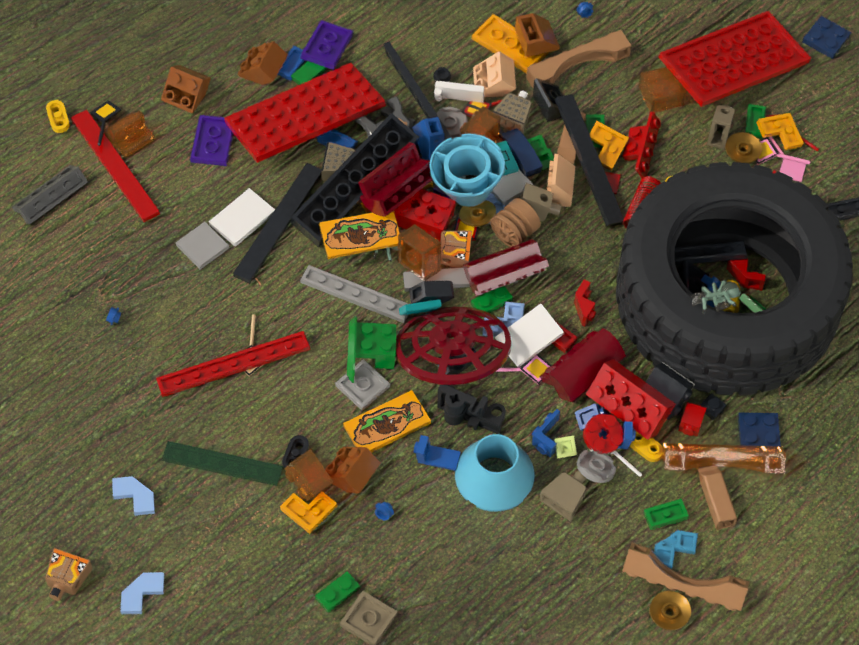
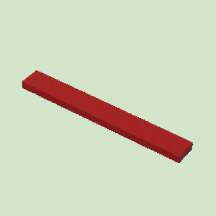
M86 109L72 116L71 121L143 223L160 215L158 208L104 133L102 143L98 146L101 129Z
M301 331L157 377L156 381L162 397L308 351L310 346L305 332Z

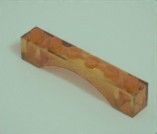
M663 443L662 463L664 470H688L717 465L746 468L764 473H784L786 454L783 447Z

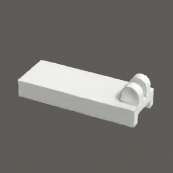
M436 81L435 100L441 101L442 98L483 103L484 86Z

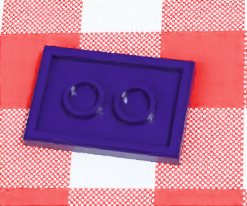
M321 20L301 53V59L334 70L353 36V31Z
M199 116L190 157L192 163L227 166L233 132L225 124V117Z

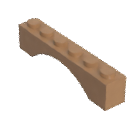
M621 30L611 32L607 36L594 39L592 42L579 45L577 48L564 51L557 56L549 57L542 62L527 67L526 79L532 88L536 78L554 84L564 71L576 64L594 60L616 62L630 56L631 44Z
M631 543L622 570L631 577H642L649 583H659L665 585L670 590L683 591L690 597L698 596L704 598L705 601L711 604H722L732 611H741L750 583L731 575L712 580H700L683 576L667 567L655 555L652 549L635 543Z

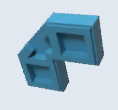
M677 530L665 540L655 544L654 553L667 567L672 569L675 551L695 555L698 534Z

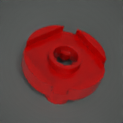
M598 414L587 422L583 430V439L589 449H593L598 454H609L616 450L623 442V429L615 416ZM601 429L607 432V439H603V436L600 438L598 433L601 432Z

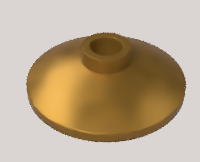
M740 132L728 138L725 149L727 155L732 160L741 163H752L760 157L762 145L754 135Z
M488 200L472 207L463 206L459 212L460 220L468 226H483L488 224L496 215V207Z
M664 591L657 594L651 601L650 616L660 628L678 630L688 623L691 616V607L688 600L680 593ZM671 611L673 615L669 616L666 612Z

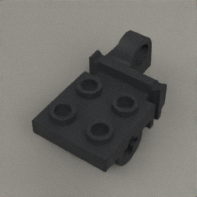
M452 385L439 386L437 408L444 410V419L449 425H459L464 419L468 421L467 427L470 428L472 426L473 430H477L478 426L495 434H500L506 413L503 405L495 403L487 407L488 398L486 396H483L481 401L478 402L477 398L472 394L463 393ZM493 410H500L502 414L494 416L491 412Z

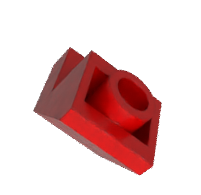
M748 259L728 260L727 270L743 288L762 291L765 283V274L747 272Z
M585 279L576 291L574 305L581 325L584 327L589 321L592 322L596 315V311H594L596 303L588 300L592 293L590 290L591 282Z

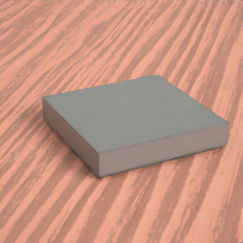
M203 222L176 242V246L199 269H202L229 249V245L206 222Z
M363 359L355 366L354 383L349 380L346 373L335 383V386L363 411L390 388V383Z

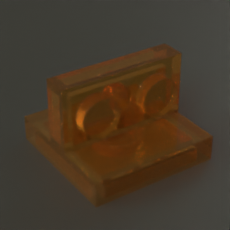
M140 110L135 114L134 112L130 113L104 130L105 136L125 158L155 139L154 134L146 127L144 115Z

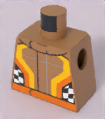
M472 231L441 232L440 241L429 240L428 251L439 253V264L453 268H463V264L469 262Z
M54 548L45 576L47 585L52 588L49 597L60 601L64 592L71 595L76 594L93 569L90 560Z

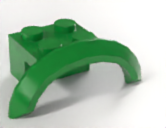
M354 316L349 321L347 376L349 380L354 383L355 358L375 359V368L394 369L396 324L357 322V316Z

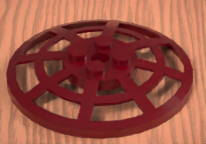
M443 307L422 313L406 323L396 337V358L401 367L410 375L420 380L440 385L466 384L483 379L502 367L511 352V336L505 324L496 316L486 311L470 307ZM475 315H478V316L487 318L488 320H487V321H484L483 319H481V318H479V317H477V316H475ZM456 316L454 321L443 322L440 320V318ZM466 317L477 321V323L469 325L466 322H462V320ZM426 319L421 324H419V326L415 329L414 332L406 333L407 330L411 328L413 325ZM430 322L436 325L431 331H421ZM498 325L504 331L505 343L494 340L493 331L490 326ZM484 327L487 337L476 335L475 330ZM418 337H429L430 343L420 347ZM412 338V346L415 352L406 358L401 350L400 342L403 339ZM476 342L485 344L476 353L472 351ZM491 346L502 349L499 356L486 366L479 360L480 357L488 352ZM433 349L435 352L441 354L442 356L441 358H437L426 352ZM462 354H465L467 356L458 359H449L450 356H458ZM419 357H422L431 363L439 364L438 373L422 370L412 363ZM472 362L477 369L463 374L445 375L448 365H461Z

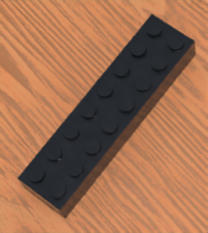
M391 113L291 217V224L319 248L324 243L319 226L320 222L349 217L362 203L360 196L363 193L358 182L408 143H415L416 146L419 136Z

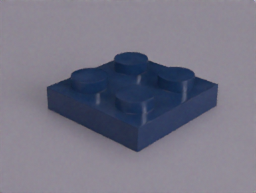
M820 16L804 36L802 43L833 59L848 40L851 32Z
M738 413L740 451L780 452L778 413Z

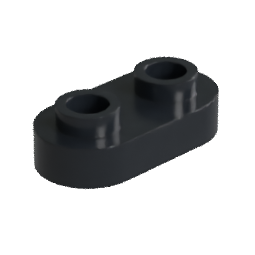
M296 435L289 441L282 458L283 469L288 473H296L302 468L309 451V441L305 436ZM297 446H302L303 448H302V449H297L296 447H297Z

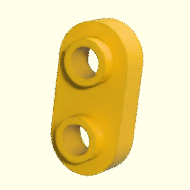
M59 100L50 101L46 106L52 130L56 133L66 132L70 124L63 102Z
M636 432V436L641 437V440L635 439V441L631 442L630 447L649 462L659 461L664 451L662 445L655 439L647 440ZM655 448L657 451L653 452L650 449Z

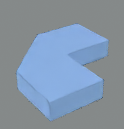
M506 302L504 318H497L508 328L523 317L525 304ZM498 325L490 326L493 331V337L503 332ZM483 327V336H487V332Z
M133 476L112 478L114 499L133 498L135 516L155 514L154 493Z
M164 572L142 573L123 590L121 595V614H142L143 595L164 594Z

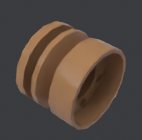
M514 198L504 207V210L499 211L491 219L490 224L496 236L505 245L512 247L523 243L527 236H531L540 228L541 222L536 211L527 202L520 198Z

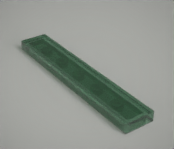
M170 441L167 442L162 457L164 462L278 486L283 471L282 465Z

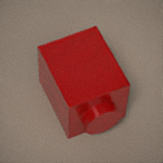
M687 402L678 431L688 436L694 435L698 437L706 408Z

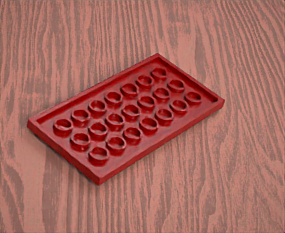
M769 10L660 52L659 59L701 107L806 65L811 60V57Z
M349 63L225 117L224 120L225 124L258 163L385 107L386 103L384 98L352 63Z

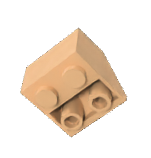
M502 52L495 53L473 67L474 85L484 86V97H503L516 89L514 60Z
M555 154L554 161H550L547 191L553 193V203L564 207H571L575 166L559 154Z

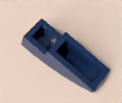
M518 128L500 135L503 141H507L520 171L526 177L541 172L543 165L528 140Z

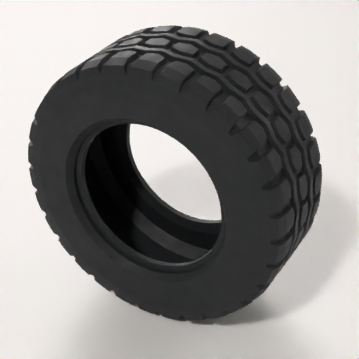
M727 162L710 163L708 168L705 165L696 166L688 169L686 173L684 171L668 178L667 182L663 181L643 199L629 220L623 239L616 280V300L619 315L633 344L637 345L638 351L647 361H653L654 367L661 363L671 367L694 383L693 389L707 393L715 390V394L733 396L734 392H737L739 396L753 395L758 390L762 393L779 388L780 384L784 386L794 381L800 375L810 370L826 353L836 334L853 281V260L844 229L841 228L836 215L832 210H828V205L817 194L812 195V190L799 181L796 183L792 182L793 178L777 171L774 174L770 168L755 165L752 168L749 163L732 162V166H729ZM744 241L745 248L760 254L777 268L786 283L789 296L779 304L755 313L726 312L711 307L708 304L707 309H703L702 301L687 289L677 272L674 259L675 247Z

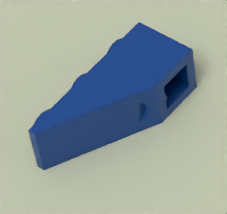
M439 117L423 119L412 127L414 133L419 136L418 145L423 160L430 161L434 150L444 141V132Z

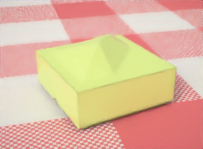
M574 436L554 439V442L557 443V458L577 455Z

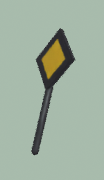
M109 100L90 112L91 115L102 122L98 146L102 143L106 121L122 111Z

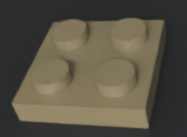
M362 591L340 622V626L368 644L377 645L397 616V611Z

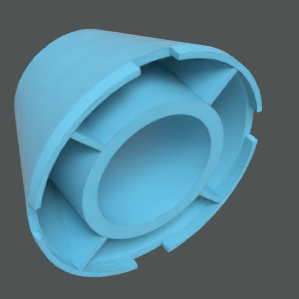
M461 134L462 137L446 139L434 150L430 159V173L435 184L452 200L461 206L472 207L483 203L499 183L504 173L505 160L499 146L489 138L477 134ZM465 175L477 176L473 179H460V177Z
M493 434L471 444L462 452L457 469L455 470V481L461 495L466 500L477 505V508L494 512L505 511L522 503L523 499L531 492L534 483V467L528 454L514 441L504 435ZM488 458H500L507 461L511 468L503 472H491L484 469L480 463Z

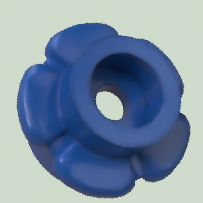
M580 3L577 7L578 15L582 18L591 16L593 14L592 3Z
M111 307L106 321L110 322L111 325L114 322L118 323L121 312H118L119 307L117 309Z
M387 502L377 503L375 506V515L381 520H388L394 514L391 504Z

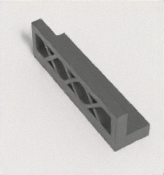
M69 165L12 206L14 212L20 213L25 222L30 225L88 183L79 167Z

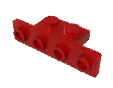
M654 112L649 113L646 126L630 128L629 138L623 152L625 161L637 159L635 170L641 179L646 177L649 172L651 157H653L654 146L657 142L658 130L661 127V121Z

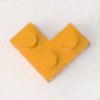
M791 113L761 118L756 122L763 138L779 135L785 150L799 148L804 144Z
M596 121L589 135L592 141L603 146L598 156L602 166L612 170L629 137Z
M323 491L309 505L293 493L280 506V510L311 534L337 507V503Z

